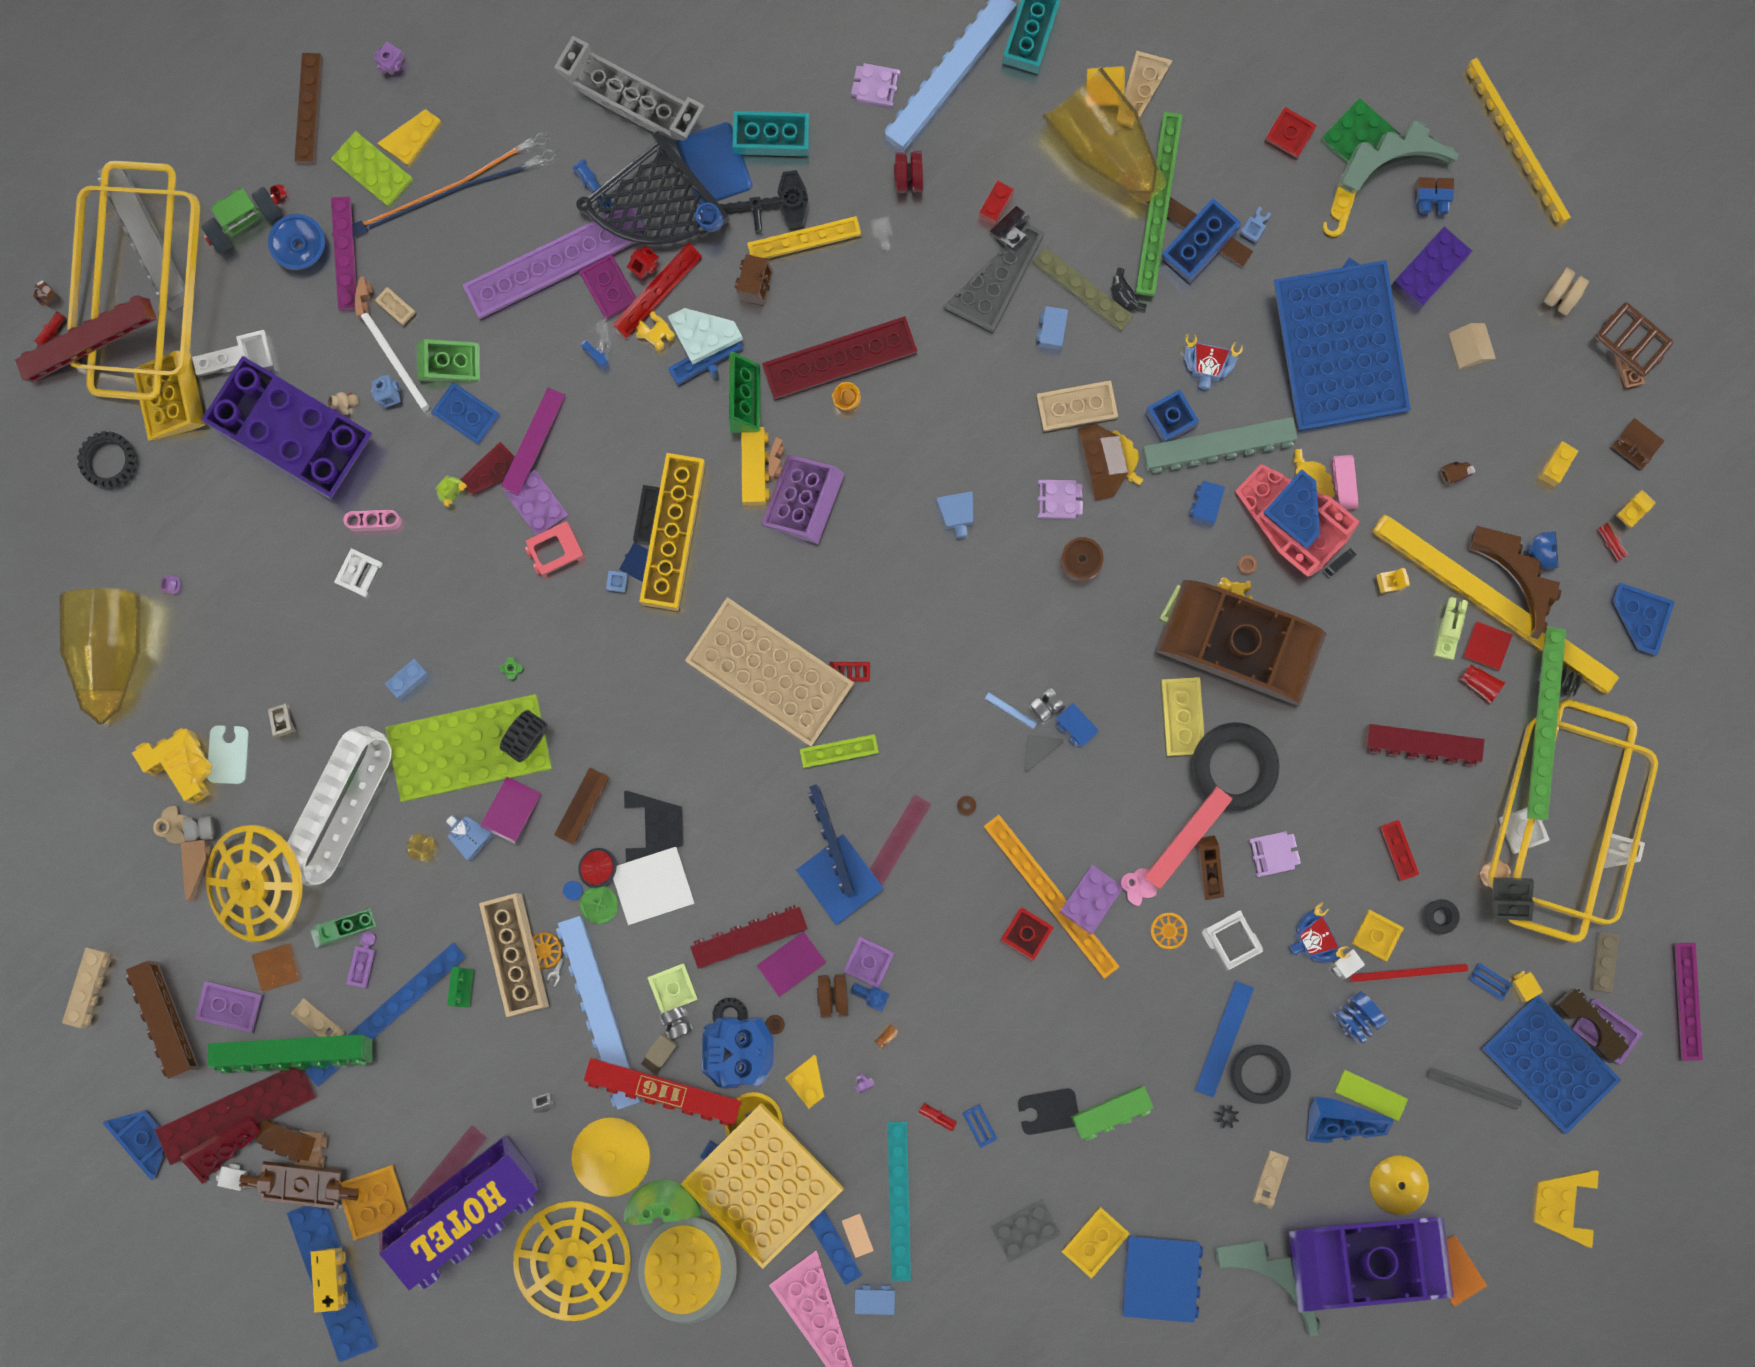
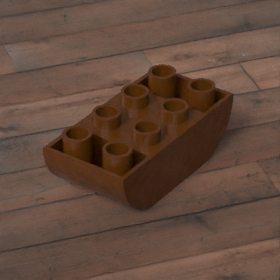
M1183 580L1156 652L1300 707L1327 633L1304 619L1223 588L1199 581Z

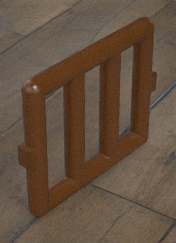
M1628 302L1623 303L1614 315L1611 314L1606 320L1607 323L1596 334L1598 341L1641 377H1646L1656 364L1659 365L1664 359L1665 353L1674 343L1669 336ZM1627 311L1635 319L1616 342L1613 343L1606 337V334ZM1642 324L1649 332L1628 356L1620 347L1638 326ZM1656 336L1664 344L1643 368L1634 360Z

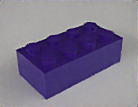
M1444 226L1395 279L1391 287L1420 311L1470 256L1472 250Z

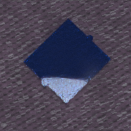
M634 542L628 554H625V559L619 570L643 582L649 550Z

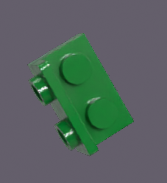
M451 967L447 1006L470 1007L473 969Z

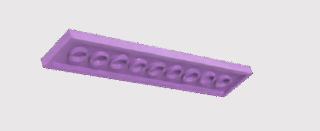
M629 208L626 217L636 216L635 208ZM624 209L615 210L612 219L621 218ZM607 214V215H605V216H603V217H601V218L604 219V220H607L609 214ZM638 220L636 228H644L641 220ZM592 221L463 284V287L478 318L482 319L635 243L609 233ZM633 221L624 222L622 230L631 229ZM611 223V225L618 228L619 223ZM643 232L634 233V235L638 236L643 234Z

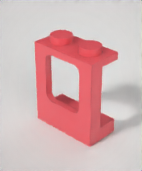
M567 521L526 540L528 546L525 547L529 558L533 556L536 562L533 564L536 573H541L543 577H547L546 574L566 564L585 558ZM554 536L558 537L565 552L564 556L542 565L534 550V546Z

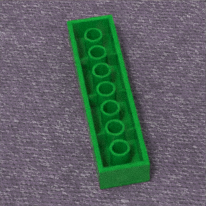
M362 1034L208 1043V1067L214 1069V1072H220V1074H232V1070L239 1071V1073H251V1069L259 1070V1072H270V1068L278 1069V1071H289L290 1067L297 1068V1070H307L309 1066L316 1067L317 1069H326L328 1065L344 1068L347 1067V1064L362 1067L366 1066V1063L372 1062V1039Z

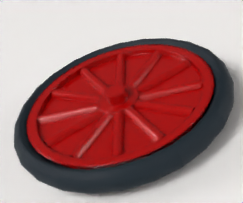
M594 848L586 852L581 858L578 867L582 882L592 888H600L611 882L617 868L615 857L604 848Z

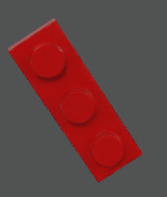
M1400 820L1380 826L1400 881L1419 875Z

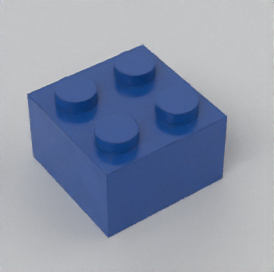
M1181 389L1148 406L1145 411L1162 442L1171 441L1197 427L1199 423Z

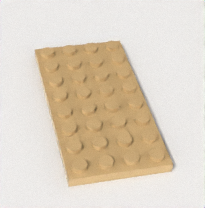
M728 597L685 660L811 747L854 685L853 681Z

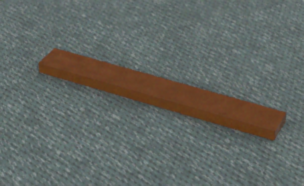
M1128 169L1117 186L1149 206L1152 184ZM1170 197L1167 219L1184 230L1197 214ZM1231 238L1218 253L1243 268L1253 251L1234 238Z

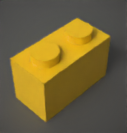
M1562 441L1555 448L1538 478L1556 487L1564 477L1578 450Z

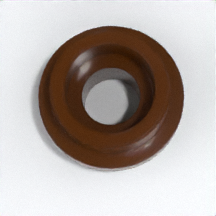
M971 796L961 797L957 803L958 811L963 815L972 814L976 809L974 798ZM969 802L970 808L965 809L963 803Z

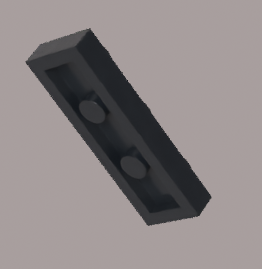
M643 485L633 536L634 542L650 544L660 487Z

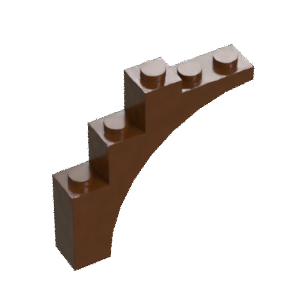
M1476 526L1472 532L1469 550L1482 554L1498 563L1518 583L1530 609V637L1538 639L1542 633L1546 632L1548 622H1545V618L1549 615L1550 608L1555 601L1560 599V582L1540 577L1542 567H1539L1540 561L1537 558L1521 555L1523 545L1520 544V536Z

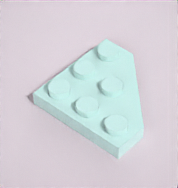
M683 308L668 316L692 365L743 340L735 322L687 308Z

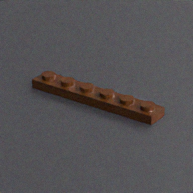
M302 53L294 159L296 163L315 164L322 63L321 53Z

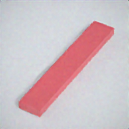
M1216 786L1144 877L1161 889L1232 801V797Z

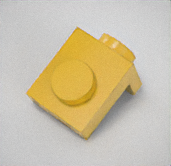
M1405 568L1376 575L1381 593L1399 591L1410 586Z

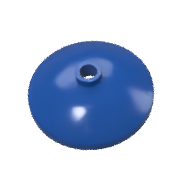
M291 214L281 218L274 224L269 233L268 248L278 264L288 269L301 270L312 266L319 260L325 248V236L320 225L311 217L303 214ZM302 243L300 248H296V245Z

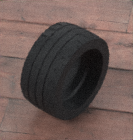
M1252 1045L1243 1049L1235 1057L1231 1066L1230 1076L1234 1089L1242 1098L1252 1103L1266 1104L1277 1100L1285 1093L1290 1083L1291 1071L1287 1059L1279 1050L1268 1045ZM1252 1056H1268L1275 1061L1279 1068V1081L1275 1088L1267 1093H1254L1243 1083L1242 1067Z

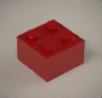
M1020 907L1000 941L1031 961H1034L1054 927L1023 907Z

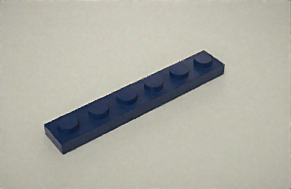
M817 784L809 786L811 791L808 793L812 804L815 803L817 808L814 811L818 822L821 821L823 826L820 829L823 839H827L829 844L826 847L830 858L833 857L835 862L833 865L836 876L839 875L841 883H839L842 894H846L848 897L855 896L856 892L820 786Z

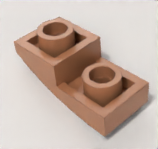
M364 276L360 277L355 294V310L359 320H363L361 315L369 312L365 300H370V293H372L371 283L367 282Z
M1632 347L1622 351L1629 356L1635 348ZM1615 355L1617 366L1626 388L1645 384L1644 377H1641Z
M778 437L775 438L769 457V477L771 480H774L775 476L779 477L783 470L782 462L777 456L781 457L785 447L783 446V440Z

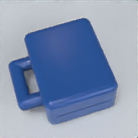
M723 122L691 133L685 140L676 141L681 159L716 201L749 191L752 188L753 183L743 155L733 153V128L730 123ZM692 187L694 196L698 195V193ZM702 198L698 201L699 205L706 203Z

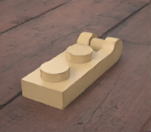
M305 998L291 1012L293 1016L319 1037L328 1036L326 1032L330 1028L334 1031L330 1036H343L345 1034L339 1026Z
M1269 1150L1253 1203L1266 1205L1268 1209L1273 1208L1289 1157ZM1263 1190L1270 1192L1268 1198L1262 1196Z

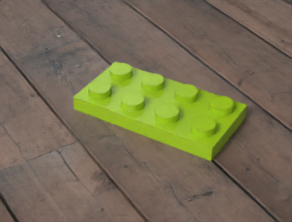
M356 131L331 158L335 164L387 207L393 203L413 180L410 175Z

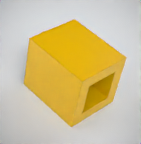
M1521 971L1514 975L1515 980L1510 982L1513 984L1512 986L1522 1002H1527L1543 992L1531 972L1525 973Z

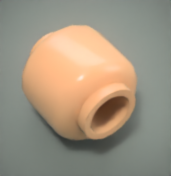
M1498 860L1495 877L1509 878L1511 874L1510 867ZM1491 862L1485 864L1480 872L1482 882L1489 887L1488 873Z

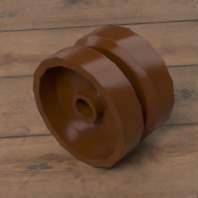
M1087 537L1071 540L1064 547L1060 559L1064 575L1078 583L1094 579L1099 574L1104 561L1100 545ZM1083 557L1085 562H1080L1079 558Z
M835 974L834 987H831L828 975L818 976L817 999L821 1018L832 1016V1005H836L838 1017L848 1016L845 974Z

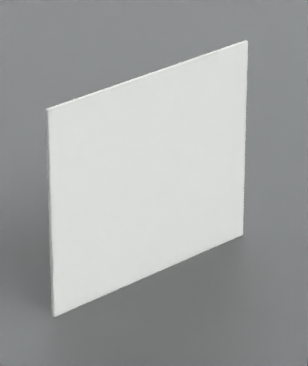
M676 847L618 865L613 880L628 925L695 904Z

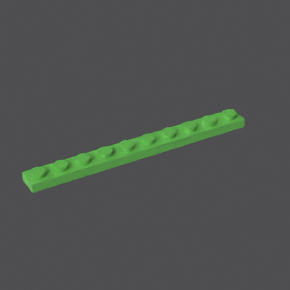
M1164 112L1136 294L1155 296L1183 114Z
M1547 627L1544 634L1527 809L1528 819L1548 820L1566 629Z

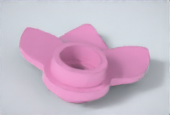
M1146 868L1137 869L1134 873H1127L1121 879V886L1127 892V899L1136 906H1140L1142 897L1151 898L1157 894L1154 884L1144 877L1149 871ZM1130 879L1134 882L1132 886L1129 885Z

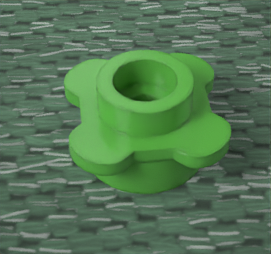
M508 657L507 662L500 666V671L504 672L510 680L515 679V676L523 670L522 665L517 664L514 657Z

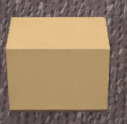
M1470 323L1448 333L1459 369L1496 359L1485 323Z

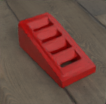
M829 662V666L835 670L839 666V672L844 675V666H847V678L851 681H870V662ZM852 666H855V677H852ZM860 666H863V677H860Z

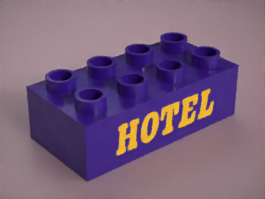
M504 1135L379 1232V1255L409 1291L417 1284L422 1289L429 1287L441 1276V1272L438 1270L440 1266L449 1259L454 1264L463 1261L473 1251L470 1243L482 1234L486 1239L492 1238L505 1226L502 1220L503 1217L512 1210L522 1214L535 1204L537 1198L534 1196V1193L538 1189L534 1170L506 1135Z

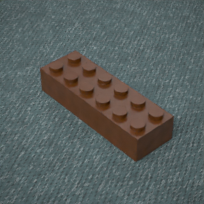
M147 960L126 969V980L130 986L132 985L134 1001L136 1004L139 1003L142 1010L139 1013L143 1022L147 1023L149 1039L154 1041V1053L162 1062L161 1071L163 1075L167 1076L168 1079H178L199 1070L158 962Z

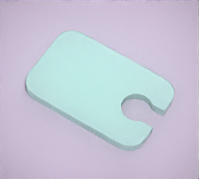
M214 726L210 731L208 761L213 765V768L211 769L212 773L207 778L212 783L241 784L246 779L249 732L244 727L234 726L235 740L232 743H226L223 740L226 726Z

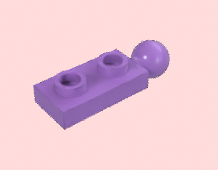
M365 931L360 935L362 947L355 946L346 982L348 985L361 988L367 987L375 950L369 949L375 942V935L371 931Z

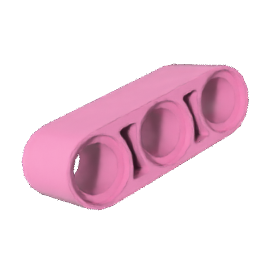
M1353 455L1333 456L1332 465L1336 502L1345 510L1358 509Z
M394 510L350 511L345 514L343 519L346 527L355 532L396 530L402 523L400 516ZM390 516H396V521L393 524L387 523ZM357 517L358 522L353 526L350 525V519ZM371 517H377L375 524H368Z

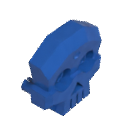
M733 1017L717 1018L713 1024L705 1025L702 1038V1073L708 1076L720 1088H737L740 1084L760 1086L773 1066L774 1038L762 1018L752 1017L738 1020ZM740 1034L743 1036L741 1041L738 1040ZM742 1064V1068L738 1070V1065Z

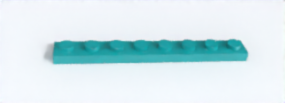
M887 1122L891 1281H911L907 1122Z

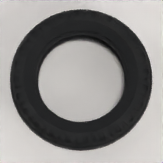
M1226 723L1207 732L1197 744L1192 757V776L1198 791L1207 799L1217 786L1210 772L1211 757L1217 747L1232 739L1241 740L1251 745L1256 750L1261 762V772L1258 781L1250 790L1244 793L1230 794L1225 792L1232 797V801L1224 810L1244 811L1261 804L1274 790L1279 777V758L1272 741L1258 728L1245 723Z

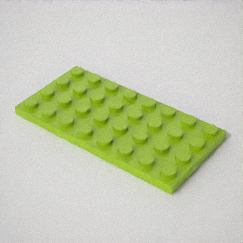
M533 694L385 727L391 748V758L400 802L505 780L506 777L515 778L551 770L552 766L545 734L530 756L520 763L500 750V744L506 731L522 712L529 710L541 718L537 695Z

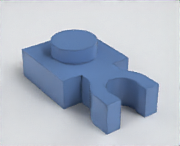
M1261 207L1257 209L1255 219L1250 216L1240 232L1241 235L1254 243L1258 241L1266 228V225L1263 223L1271 216V213L1268 212L1265 217H1262L1260 215Z

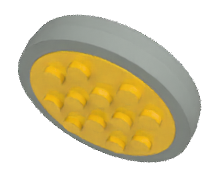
M697 1217L665 1222L656 1228L643 1246L638 1265L639 1284L648 1305L661 1317L684 1324L706 1320L720 1311L733 1291L737 1273L736 1257L728 1237L715 1224Z

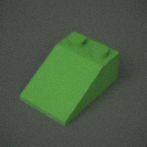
M423 339L417 343V381L479 380L478 343Z

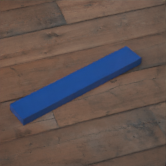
M1235 981L1195 1091L1214 1098L1252 996L1253 987Z

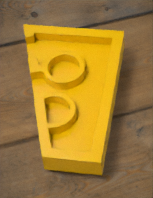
M425 109L377 144L409 166L439 126L441 120Z

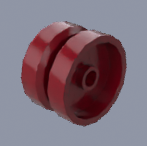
M921 150L911 151L910 163H907L905 151H895L894 181H896L897 193H906L908 191V181H911L913 192H923Z

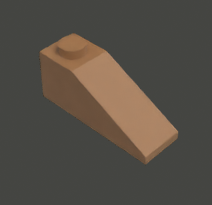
M206 840L181 842L186 901H194L207 868L212 847Z

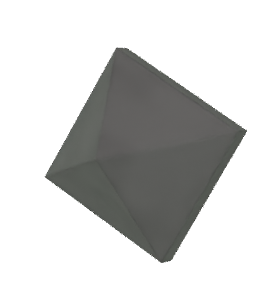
M551 1093L532 1098L535 1113L548 1112L553 1107Z

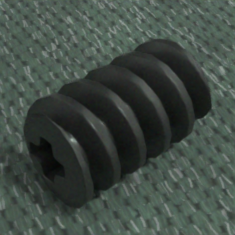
M1568 668L1563 669L1560 692L1566 688V695L1574 692V697L1582 684L1583 676L1580 674L1576 677V672L1572 671L1569 674Z

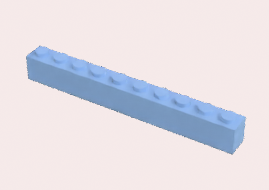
M988 0V6L985 10L981 9L978 12L977 20L966 27L965 35L955 41L951 52H946L940 66L936 65L933 68L928 81L924 80L921 83L920 91L910 97L907 102L908 106L898 112L896 121L886 127L884 131L886 132L885 140L900 151H905L1016 12L1017 4L1014 1Z
M581 916L558 923L559 928H556L559 939H563L565 944L562 947L565 958L569 957L571 965H568L571 976H575L577 983L574 984L577 995L581 994L583 1002H580L583 1014L587 1013L589 1019L586 1021L589 1032H593L595 1039H592L595 1051L599 1050L601 1056L598 1060L631 1069ZM620 1091L617 1094L610 1095L613 1107L617 1106V1109L641 1102L640 1097L637 1096L636 1100L625 1097L626 1093Z

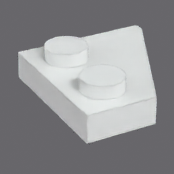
M1612 834L1603 869L1626 865L1633 839ZM1639 842L1634 863L1641 861L1644 842Z

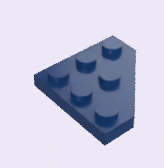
M1301 469L1266 508L1264 514L1307 550L1320 536L1316 480Z
M1619 583L1613 603L1637 650L1657 656L1675 601Z

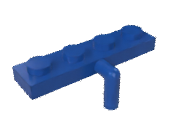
M739 341L693 365L689 357L669 367L668 370L678 386L707 369L711 376L716 378L719 375L716 364L728 358L730 352L737 353L741 351L743 346Z

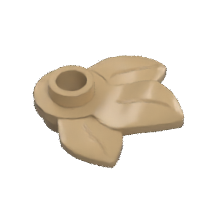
M177 806L167 807L163 810L161 818L154 822V833L160 837H165L168 842L173 844L185 842L183 817L187 816L178 815ZM162 824H166V830L164 831L160 829Z

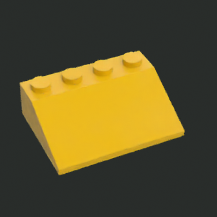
M173 351L163 355L162 371H173L177 368L180 361V351ZM189 354L188 367L184 373L178 376L162 375L159 395L153 400H140L148 441L189 432L206 425L201 420L204 414L191 354ZM155 359L133 369L154 370ZM134 373L137 391L150 393L153 389L154 374Z

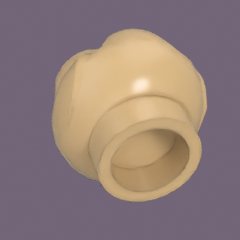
M339 392L335 396H329L327 406L345 416L349 413L348 406H357L359 398L352 394V392L348 396L346 393Z

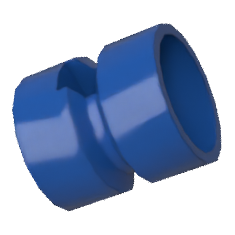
M703 203L697 208L695 218L705 231L715 232L722 227L723 215L714 204Z

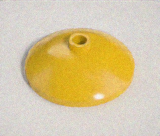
M758 1092L745 1093L735 1098L742 1101L736 1124L731 1123L730 1127L724 1125L726 1135L729 1136L746 1119L745 1115L756 1109L761 1103L783 1125L782 1113L776 1102L769 1096Z
M1396 1155L1383 1159L1375 1166L1370 1176L1369 1187L1373 1200L1382 1210L1395 1215H1406L1416 1211L1424 1203L1429 1190V1182L1425 1170L1418 1162L1406 1156ZM1400 1182H1403L1405 1184V1187L1403 1189H1399L1398 1184Z

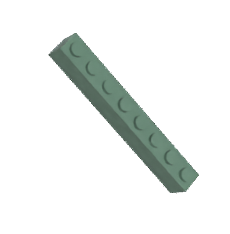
M1293 417L1147 445L1143 447L1142 451L1147 472L1160 473L1165 468L1175 470L1182 468V465L1185 464L1196 466L1201 464L1200 461L1208 460L1211 463L1218 461L1221 457L1232 459L1238 457V454L1241 453L1252 455L1257 450L1263 449L1264 452L1274 450L1277 446L1288 448L1293 446V443L1298 438Z

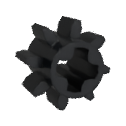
M1221 1105L1222 1111H1215L1219 1115V1119L1216 1122H1222V1128H1225L1226 1124L1233 1128L1232 1123L1234 1121L1239 1122L1235 1116L1239 1111L1233 1112L1232 1105L1228 1109ZM1224 1112L1232 1115L1229 1118V1122L1227 1120H1223L1222 1117L1225 1116Z

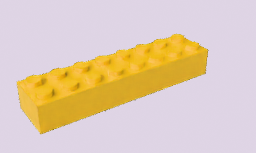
M666 453L639 600L643 606L679 611L705 469L704 459Z

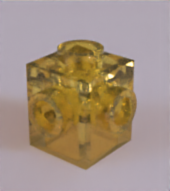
M416 833L406 843L408 855L411 859L415 858L417 861L422 860L424 862L432 857V853L436 852L433 847L435 843L430 835ZM421 843L422 849L417 850L416 845Z

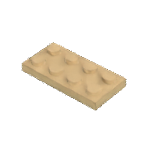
M1111 380L1036 394L1043 432L1118 418Z

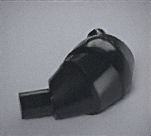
M1117 268L1116 276H1113L1110 287L1113 300L1124 309L1134 312L1136 310L1145 312L1147 304L1138 302L1139 299L1123 277L1125 269Z

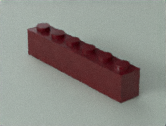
M1369 724L1366 726L1364 749H1369L1370 753L1376 754L1386 751L1391 756H1400L1401 753L1407 754L1408 758L1419 759V756L1427 757L1426 760L1429 761L1446 759V763L1457 764V761L1465 762L1466 766H1476V764L1483 761L1485 739Z
M795 905L784 908L785 912L778 914L776 911L766 915L767 919L759 921V918L749 921L748 926L741 928V925L730 928L729 933L723 934L721 931L711 935L712 939L707 941L704 938L694 941V945L690 946L697 968L707 967L808 930L801 908H796Z

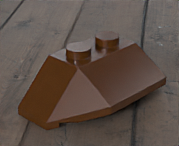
M1097 424L1078 428L1095 502L1114 497L1128 474L1119 436Z

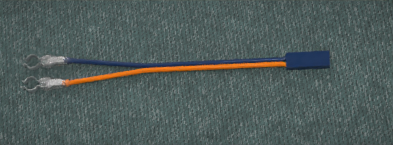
M539 133L535 139H526L510 152L458 182L366 222L360 220L352 224L353 238L367 233V230L375 225L465 186L515 171L538 167L544 161H553L554 157L557 156L556 154L550 160H542L541 158L544 157L546 152H555V150L548 149L543 152V155H535L519 167L468 181L514 153L532 150L537 144L545 145L547 140H550L549 138H546L544 143H535L534 141H536L539 135L547 136V133Z

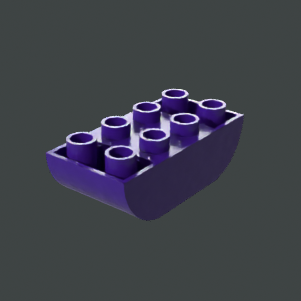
M243 355L201 419L233 443L329 499L333 498L373 435L370 431Z
M1444 1217L1339 1225L1289 1232L1299 1312L1454 1298Z

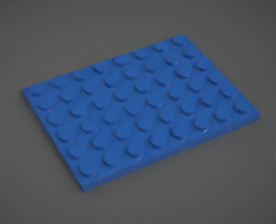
M1387 260L1273 280L1298 430L1411 411Z

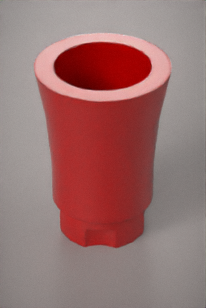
M1472 664L1461 678L1463 682L1467 683V686L1479 693L1490 704L1506 683L1486 673L1479 667L1477 669Z

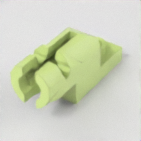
M1451 597L1448 599L1444 618L1441 620L1434 656L1454 660L1468 601L1462 600V602H1459L1457 613H1453L1452 610L1455 608L1457 598Z

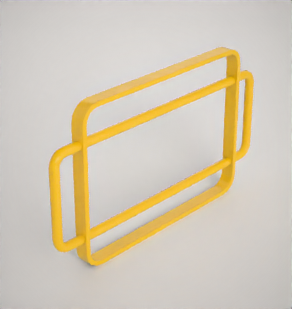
M110 161L102 168L100 186H86L81 189L77 196L67 331L77 327L85 210L89 194L94 191H100L91 319L99 317L107 193L167 195L154 370L95 366L96 351L88 354L87 365H82L77 360L70 363L73 367L87 369L86 386L88 391L94 396L153 400L160 393L162 375L178 376L184 373L188 367L200 203L197 197L191 193L175 191L176 173L168 164ZM111 169L165 171L168 174L167 190L108 187L109 172ZM175 196H186L191 203L180 361L175 370L162 371ZM95 370L154 374L153 389L150 393L97 389L94 386Z
M1565 699L1559 703L1556 738L1560 728L1625 749L1585 912L1582 913L1534 897L1532 899L1535 905L1583 919L1580 932L1577 935H1572L1527 920L1508 921L1517 926L1577 943L1586 937L1590 922L1599 925H1609L1616 922L1622 914L1658 769V760L1651 750L1634 744L1637 726L1631 718L1582 702ZM1572 707L1626 724L1629 727L1627 742L1561 722L1564 708ZM1536 718L1525 729L1488 873V882L1492 889L1493 877H1495L1532 728L1536 724ZM1632 751L1645 755L1651 763V768L1615 914L1612 919L1606 920L1592 916ZM1536 819L1527 820L1513 878H1521Z

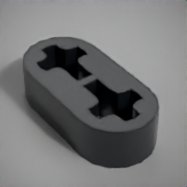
M1350 548L1323 571L1330 578L1357 554Z

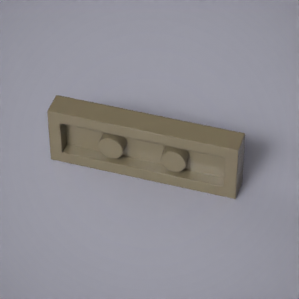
M1598 932L1592 990L1613 993L1619 935Z

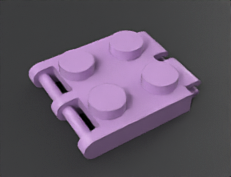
M866 63L863 66H857L854 80L860 82H853L851 96L857 97V101L893 107L894 102L892 101L894 91H897L896 82L897 77L900 75V70ZM892 75H894L893 83L890 85ZM891 91L889 101H887L888 93Z
M1038 480V485H1040V497H1038L1040 513L1038 518L1076 519V515L1083 514V501H1076V499L1083 498V484H1076V480ZM1043 502H1045V513H1043Z
M1287 831L1249 839L1254 853L1252 858L1257 866V877L1294 870L1295 865L1301 864L1298 851L1291 852V848L1297 847L1294 834L1287 835Z

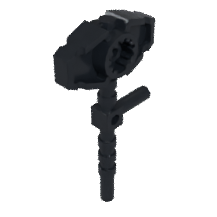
M797 170L782 173L777 191L779 197L761 199L760 196L751 197L749 201L722 203L720 206L725 212L751 209L753 211L755 232H762L760 212L762 207L779 206L789 228L803 227L809 207L807 201L809 200L801 177Z

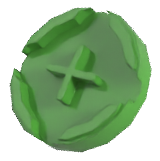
M603 886L600 888L590 887L581 897L579 906L581 914L586 920L594 924H604L615 917L619 903L615 893Z

